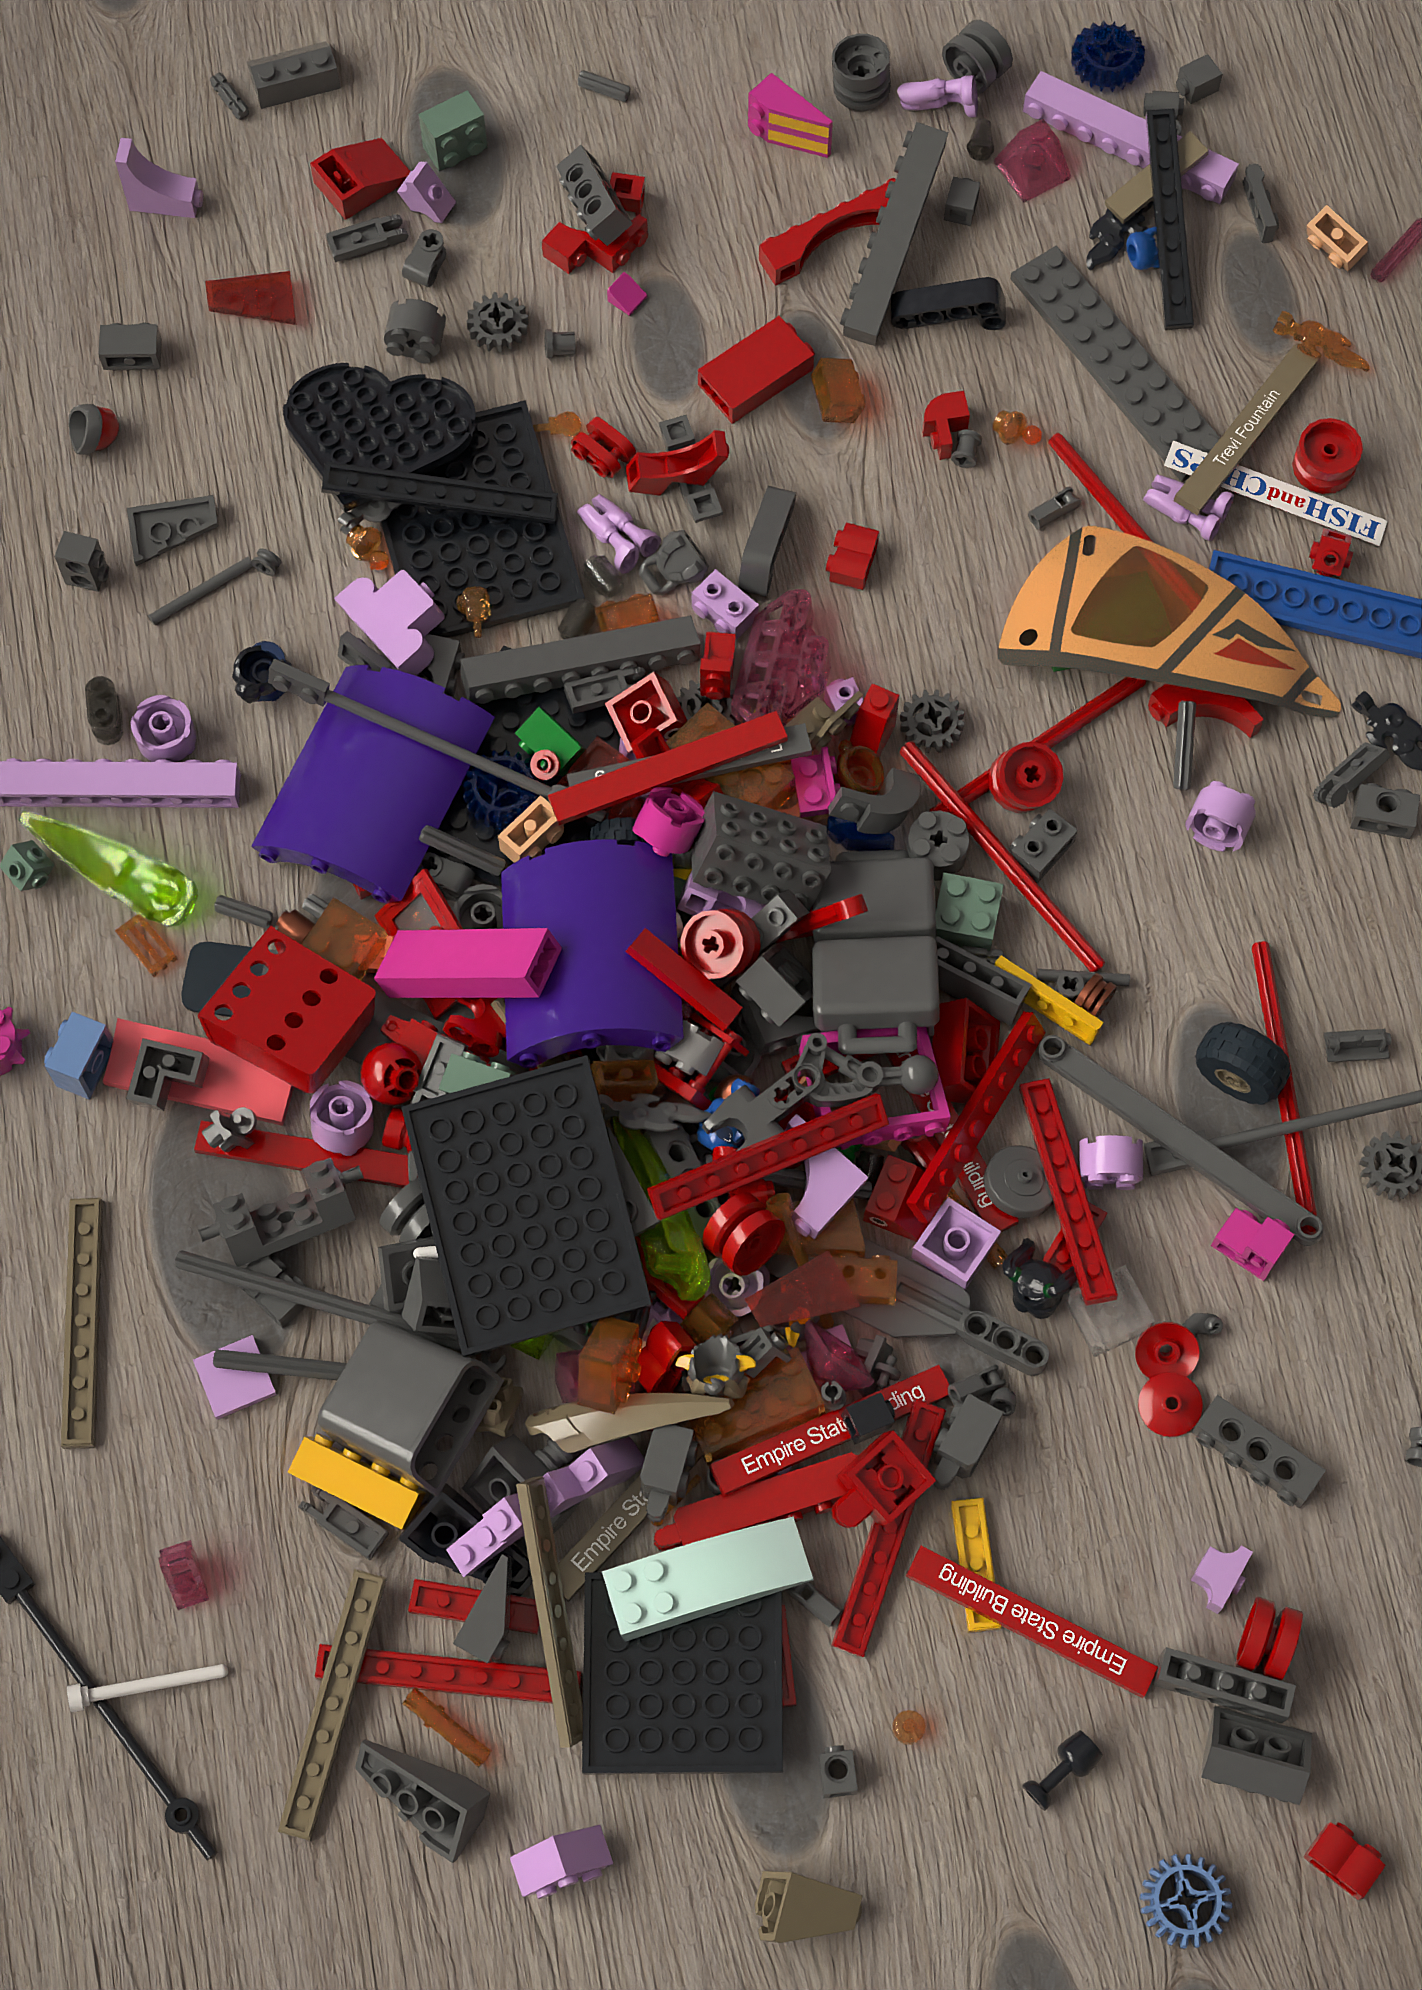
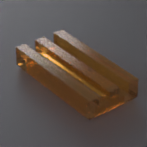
M140 912L115 930L119 938L153 978L158 975L160 969H166L168 963L171 961L174 963L178 960L174 952ZM139 922L166 956L161 958L134 925ZM127 930L134 935L156 961L154 965L148 961L125 933Z

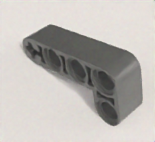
M767 486L742 556L738 588L743 592L764 597L768 596L773 577L774 563L793 513L796 492Z

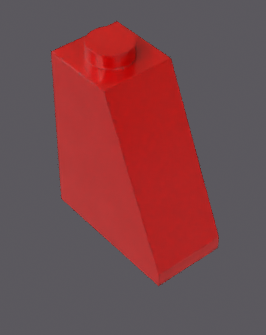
M872 683L859 707L847 749L851 755L866 757L873 767H875L895 728L899 703L898 694Z

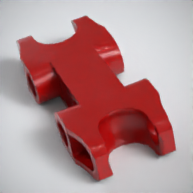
M456 998L458 1002L472 1010L475 1019L466 1018L461 1015H450L444 1024L443 1031L449 1037L468 1045V1050L485 1057H496L500 1050L507 1052L506 1025L491 1006L492 1002L497 998ZM581 1049L567 1052L568 1055L583 1056ZM535 1067L534 1069L529 1068V1071H532V1070H535V1069H538V1068H537V1067Z

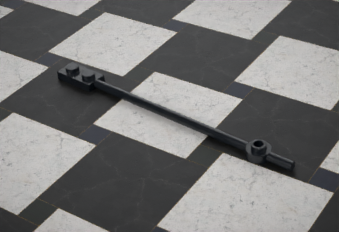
M0 1536V1595L7 1604L12 1603L16 1599L19 1601L78 1684H81V1687L88 1686V1689L97 1687L28 1592L36 1584ZM107 1699L92 1702L167 1805L165 1821L168 1827L179 1834L187 1833L206 1861L214 1857L218 1852L198 1826L201 1817L198 1806L187 1798H178ZM185 1809L187 1811V1818L184 1821H177V1812Z

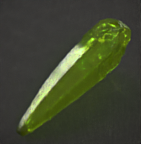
M22 811L18 821L66 864L110 897L124 902L127 907L142 917L172 927L179 926L185 922L192 912L198 899V888L193 880L175 867L154 857L149 858L129 846L59 820L27 811Z
M613 1116V1127L617 1142L652 1205L647 1188L671 1179L643 1134L639 1130L623 1127L619 1123L618 1117ZM686 1209L660 1220L661 1223L656 1225L654 1229H649L640 1234V1241L648 1272L653 1277L663 1280L664 1283L672 1285L681 1300L697 1301L706 1294L710 1286V1268L700 1236L696 1234Z

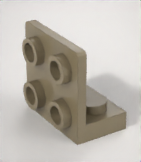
M858 691L836 712L817 696L785 727L805 723L812 752L815 749L820 752L821 747H825L831 741L830 735L836 737L847 726L848 723L844 721L845 718L847 720L851 719L859 710L860 706L857 702L864 694Z

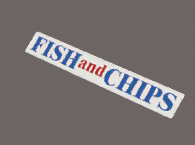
M1173 441L1164 466L1191 476L1208 453ZM1237 465L1221 486L1227 490L1377 546L1381 543L1388 522L1382 518Z

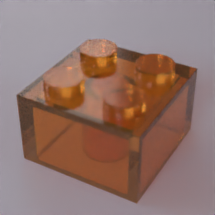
M333 897L301 945L357 979L362 980L385 946L388 934L384 928Z
M612 1317L598 1321L579 1356L577 1405L615 1415L620 1403H626L630 1392V1385L632 1382H637L641 1371V1364L637 1363V1358L642 1348V1339L638 1338L639 1324Z

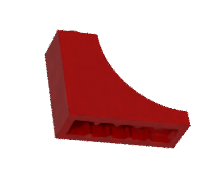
M1166 683L1151 693L1148 703L1149 712L1152 717L1157 721H1161L1166 728L1178 721V706L1181 701H1193L1196 703L1195 717H1210L1226 721L1239 728L1249 738L1259 733L1264 721L1246 698Z

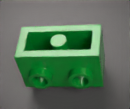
M540 707L515 732L521 739L518 745L529 755L532 756L534 752L536 753L540 750H551L556 753L560 760L558 775L565 777L588 752L561 724ZM545 759L540 764L544 770L548 768V762Z

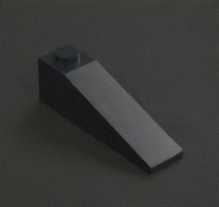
M445 1483L438 1497L431 1493L398 1539L423 1560L433 1564L436 1562L461 1574L446 1549L480 1522L483 1516L468 1500ZM513 1543L469 1575L482 1580L486 1584L501 1555L507 1554L513 1557L511 1594L521 1596L532 1584L529 1559Z

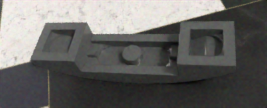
M687 415L659 422L667 452L695 444V436ZM709 480L704 486L677 482L695 523L723 515L714 487H711Z

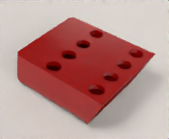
M270 925L197 1016L211 1043L226 1049L299 1090L313 1094L323 1085L371 1023L375 1013L376 991L371 986ZM271 943L275 944L278 954L269 951L268 947ZM255 964H264L267 966L268 972L265 975L256 976L250 969ZM237 986H246L251 992L247 997L239 998L232 991ZM219 1008H228L232 1011L233 1015L227 1020H220L215 1016V1012Z

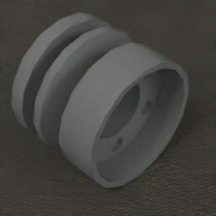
M870 34L850 35L837 43L832 52L833 88L837 100L845 107L853 110H869L879 106L886 100L891 88L890 52L887 45L879 37Z

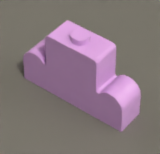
M401 570L380 589L376 587L372 580L362 577L354 580L334 598L345 613L399 671L416 676L432 661L434 650L424 637L444 620L445 615L432 600L435 595L424 582L418 585L405 570Z

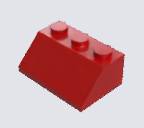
M967 998L940 1004V1020L934 1025L935 1036H933L932 1050L946 1101L967 1104L996 1057L1000 1033V1021Z

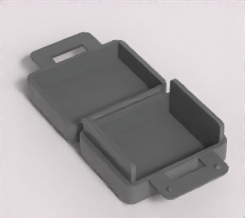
M903 849L841 852L836 856L835 861L830 862L831 872L812 905V911L861 893L863 894L868 911L813 930L814 1024L821 1030V1033L828 1030H838V1050L845 1055L912 1052L917 1048V1027L929 1026V1036H935L934 1025L940 1020L933 862L924 857L909 858L908 852ZM898 1028V1036L857 1038V1029Z

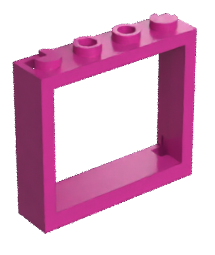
M917 1027V1049L919 1055L929 1057L936 1064L927 1028ZM898 1028L857 1029V1038L898 1036ZM838 1030L821 1033L827 1039V1047L841 1055H845L838 1050ZM811 1034L802 1035L799 1048L800 1056ZM940 1076L935 1088L929 1091L934 1111L889 1117V1125L835 1148L841 1147V1150H844L852 1145L859 1144L872 1146L886 1140L905 1141L913 1136L926 1135L933 1137L934 1133L946 1132L951 1116ZM806 1077L808 1087L813 1085L812 1080ZM813 1105L816 1118L831 1112L830 1107H816Z

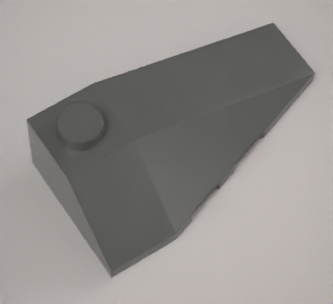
M366 1739L361 1742L355 1769L382 1798L388 1797L399 1808L400 1811L397 1815L404 1822L407 1820L411 1821L422 1833L419 1838L427 1847L454 1863L482 1822L490 1792L461 1774Z

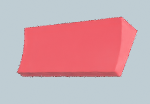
M117 1018L112 1048L103 1078L104 1085L129 1090L142 1039L144 1038L203 1052L210 1058L202 1088L172 1081L167 1100L211 1110H219L232 1114L240 1107H246L256 1114L257 1120L283 1126L294 1086L226 1049L214 1045L208 1038Z

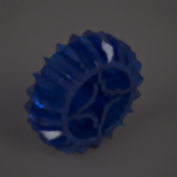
M1104 20L1100 26L1093 22L1090 29L1084 27L1081 34H1077L1074 46L1071 49V63L1074 67L1075 75H1081V83L1089 81L1090 89L1097 85L1101 92L1105 87H1109L1113 92L1116 86L1123 90L1126 83L1132 85L1135 78H1138L1145 63V46L1142 45L1141 37H1135V29L1127 31L1126 23L1119 27L1115 21L1111 25H1107ZM1109 52V59L1106 60L1107 53Z
M507 749L504 752V756H498L497 751L494 750L492 753L493 758L490 759L484 754L482 755V757L544 784L543 780L538 779L532 773L530 767L531 760L527 758L522 761V756L519 752L514 757H510V752ZM472 766L473 771H467L465 775L467 781H464L462 785L463 791H465L463 799L464 802L468 803V811L470 813L475 812L474 815L477 821L485 818V825L487 827L496 822L499 830L502 829L503 823L510 825L540 796L529 790H522L520 786ZM480 788L486 790V793L491 795V805L479 795ZM502 788L505 789L504 792H501V791H500V793L498 792L499 789H501V790H502Z

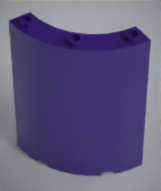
M369 665L348 666L343 671L333 690L340 695L475 754L495 718L464 697H461L458 701L444 694L445 688L438 684L386 667H382L380 672L371 671L372 668ZM327 702L251 847L260 852L259 857L269 863L290 862L310 866L318 873H331L372 893V897L381 903L388 904L390 902L402 901L430 846L419 840L420 833L426 825L436 829L439 828L470 764Z
M617 839L585 840L546 848L544 855L533 859L528 855L501 872L503 929L548 928L562 947L539 998H505L507 1061L519 1064L524 1068L534 1069L541 1063L558 1055L582 1048H596L606 1045L638 1046L666 1052L684 1038L681 997L625 952L644 928H646L678 954L672 853L667 857L660 856L653 851L652 845L635 841L634 846L617 845Z

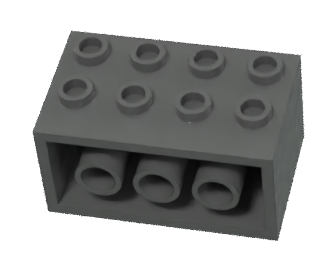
M713 791L704 809L705 813L702 819L705 818L691 846L693 882L706 888L711 887L727 892L732 896L748 898L763 905H767L778 894L790 889L803 906L810 911L831 872L826 826Z

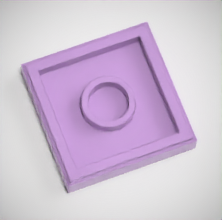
M253 1335L219 1349L260 1354ZM215 1351L193 1359L217 1420L277 1395L268 1373L216 1368L213 1365Z

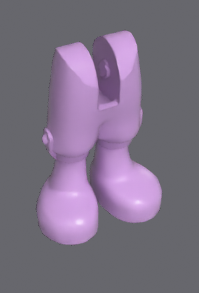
M974 75L947 81L937 78L924 82L903 83L898 87L897 91L901 106L905 110L941 108L948 104V102H958L963 105L965 114L968 117H977L978 95Z
M1156 475L1151 484L1153 489L1147 491L1143 501L1172 518L1174 522L1180 524L1190 523L1200 531L1203 539L1212 541L1219 531L1220 523L1224 522L1229 512L1234 494L1228 491L1221 493L1217 499H1211L1202 510L1208 516L1200 514L1197 516L1173 501L1176 493L1184 483L1165 476Z
M601 494L592 499L594 508L590 504H585L577 511L578 515L599 541L609 543L614 547L616 551L614 566L622 574L628 573L635 567L639 553L644 557H649L655 553L660 545L661 539L655 532L641 529L634 525L633 518L628 512H624ZM618 531H621L625 533L627 536H629L630 539L634 542V544L626 540L624 537H622L618 533Z

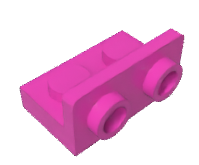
M821 747V754L791 759L800 818L829 814L828 806L840 789V784H834L833 774H837L835 756H829L828 747Z

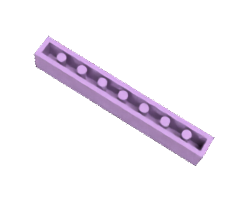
M1040 71L1025 95L1023 112L1034 119H1040L1052 125L1057 130L1074 135L1083 142L1093 144L1108 154H1114L1131 165L1144 169L1150 164L1145 119ZM1177 135V141H1178V140H1180V139L1182 138V137L1179 136V135ZM1209 150L1208 155L1181 177V186L1183 189H1188L1201 195L1208 201L1221 204L1235 180L1239 163Z
M10 758L6 761H0V806L239 808L241 774L237 763L229 760L202 762L190 759L185 762H172L167 759H159L155 762H142L137 759H128L125 762H112L108 759H98L95 762H83L79 759H68L65 762H53L49 759L22 761Z

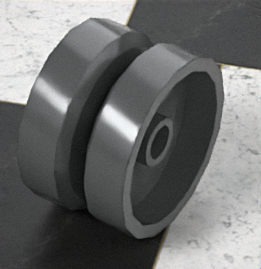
M972 20L942 50L944 64L954 79L963 76H975L977 94L983 93L990 87L996 78L1001 77L1012 66L1013 62L1011 49L1004 37L997 29L982 20Z
M419 1177L406 1185L392 1199L380 1217V1225L391 1236L400 1235L399 1243L433 1236Z

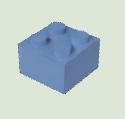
M72 1012L69 1019H65L60 1025L58 1031L59 1038L55 1046L50 1047L47 1051L44 1064L56 1087L90 1100L108 1064L113 1038L105 1024Z

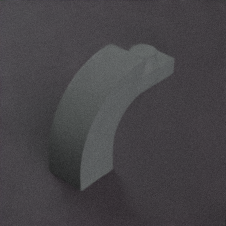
M892 767L879 787L880 795H870L841 787L828 806L829 815L857 823V831L861 833L883 834L893 831L903 823L917 802L920 795V777L917 774Z

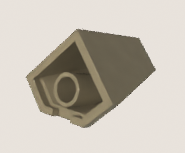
M763 1871L754 1904L756 1915L762 1916L763 1926H760L758 1929L760 1940L783 1943L854 1930L862 1914L861 1900L863 1895L792 1872Z

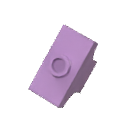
M419 162L397 191L411 211L421 212L437 223L444 221L456 203L427 162Z
M1242 1545L1237 1551L1232 1553H1223L1211 1546L1208 1548L1191 1578V1581L1200 1585L1206 1591L1208 1596L1206 1608L1218 1614L1223 1609L1231 1592L1235 1595L1238 1594L1246 1579L1241 1573L1252 1555V1551Z

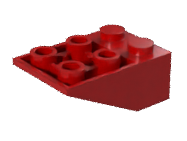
M382 137L333 148L310 163L314 184L345 220L401 186L411 172Z

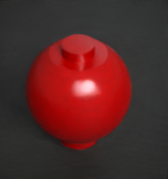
M381 1044L373 1048L362 1063L360 1074L362 1085L368 1095L379 1103L386 1105L402 1104L414 1097L416 1093L414 1090L419 1083V1077L423 1069L422 1063L417 1054L403 1044Z

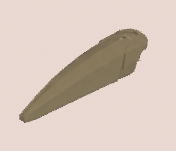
M692 1393L624 1394L580 1400L551 1407L529 1415L525 1424L530 1435L545 1433L563 1451L573 1453L608 1440L641 1431L719 1414L731 1409L735 1404L731 1398Z

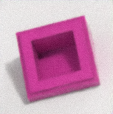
M623 272L607 290L608 302L629 316L647 298V294L626 272Z

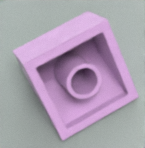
M947 1197L914 1245L911 1258L935 1274L966 1290L982 1267L1001 1231Z

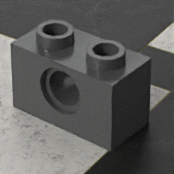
M1375 783L1360 784L1354 799L1350 828L1410 839L1416 828L1420 795L1413 794L1407 789L1392 790L1382 788V786ZM1379 806H1387L1392 812H1385Z

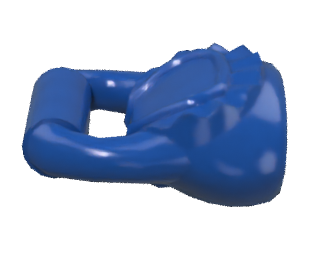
M1155 227L1148 228L1143 232L1132 233L1127 238V254L1131 265L1137 270H1146L1151 267L1159 268L1156 239L1153 237L1156 234Z

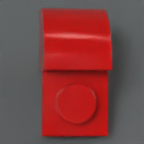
M964 391L941 394L931 400L925 409L922 434L923 437L930 436L932 449L938 450L940 460L951 458L953 447L951 432L968 430L970 413Z

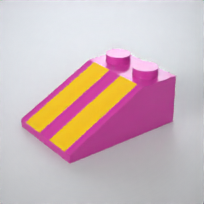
M770 73L748 93V127L754 135L762 137L768 143L826 158L831 155L833 121L773 73Z

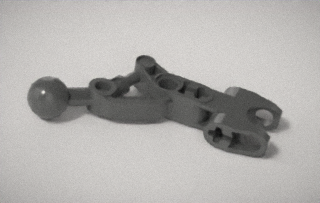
M814 1033L808 1038L798 1063L793 1070L757 1097L747 1085L740 1087L725 1098L718 1109L703 1123L702 1128L707 1134L714 1133L726 1126L737 1128L745 1138L744 1144L736 1150L738 1151L784 1132L778 1122L805 1102L816 1107L845 1106L870 1096L881 1086L902 1085L908 1092L921 1095L935 1088L939 1072L935 1062L923 1055L909 1057L898 1067L881 1068L880 1065L872 1061L862 1063L849 1054L844 1057L827 1047L826 1037L821 1033ZM824 1059L840 1067L838 1071L853 1081L849 1083H830L826 1081L822 1071ZM802 1076L808 1077L812 1080L813 1085L809 1087L802 1086L797 1078ZM790 1089L791 1093L788 1095L785 1103L783 1101L778 1103L774 1101L775 1097L778 1099L785 1097Z

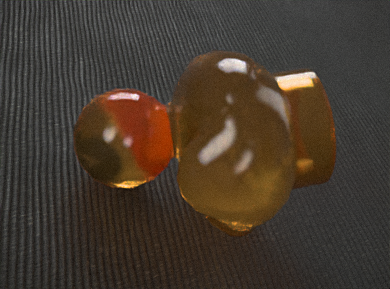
M1002 410L994 419L993 431L998 433L1000 440L1006 445L1014 444L1021 438H1023L1026 444L1036 445L1042 439L1040 428L1034 425L1028 426L1027 418L1022 412L1012 411L1009 413Z
M362 525L353 527L347 535L346 543L351 546L354 557L359 561L369 560L371 570L381 571L387 568L389 557L385 552L378 550L382 540L381 532L374 527L364 528Z

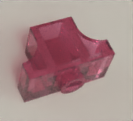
M191 1540L159 1550L160 1568L177 1609L180 1610L208 1601V1590Z

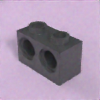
M64 531L54 557L65 584L99 592L102 582L105 583L108 578L109 566L106 564L104 552L101 550L98 539Z

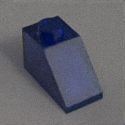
M833 816L828 817V836L835 844H841L846 850H894L895 837L890 832L883 834L861 833L857 831V823Z

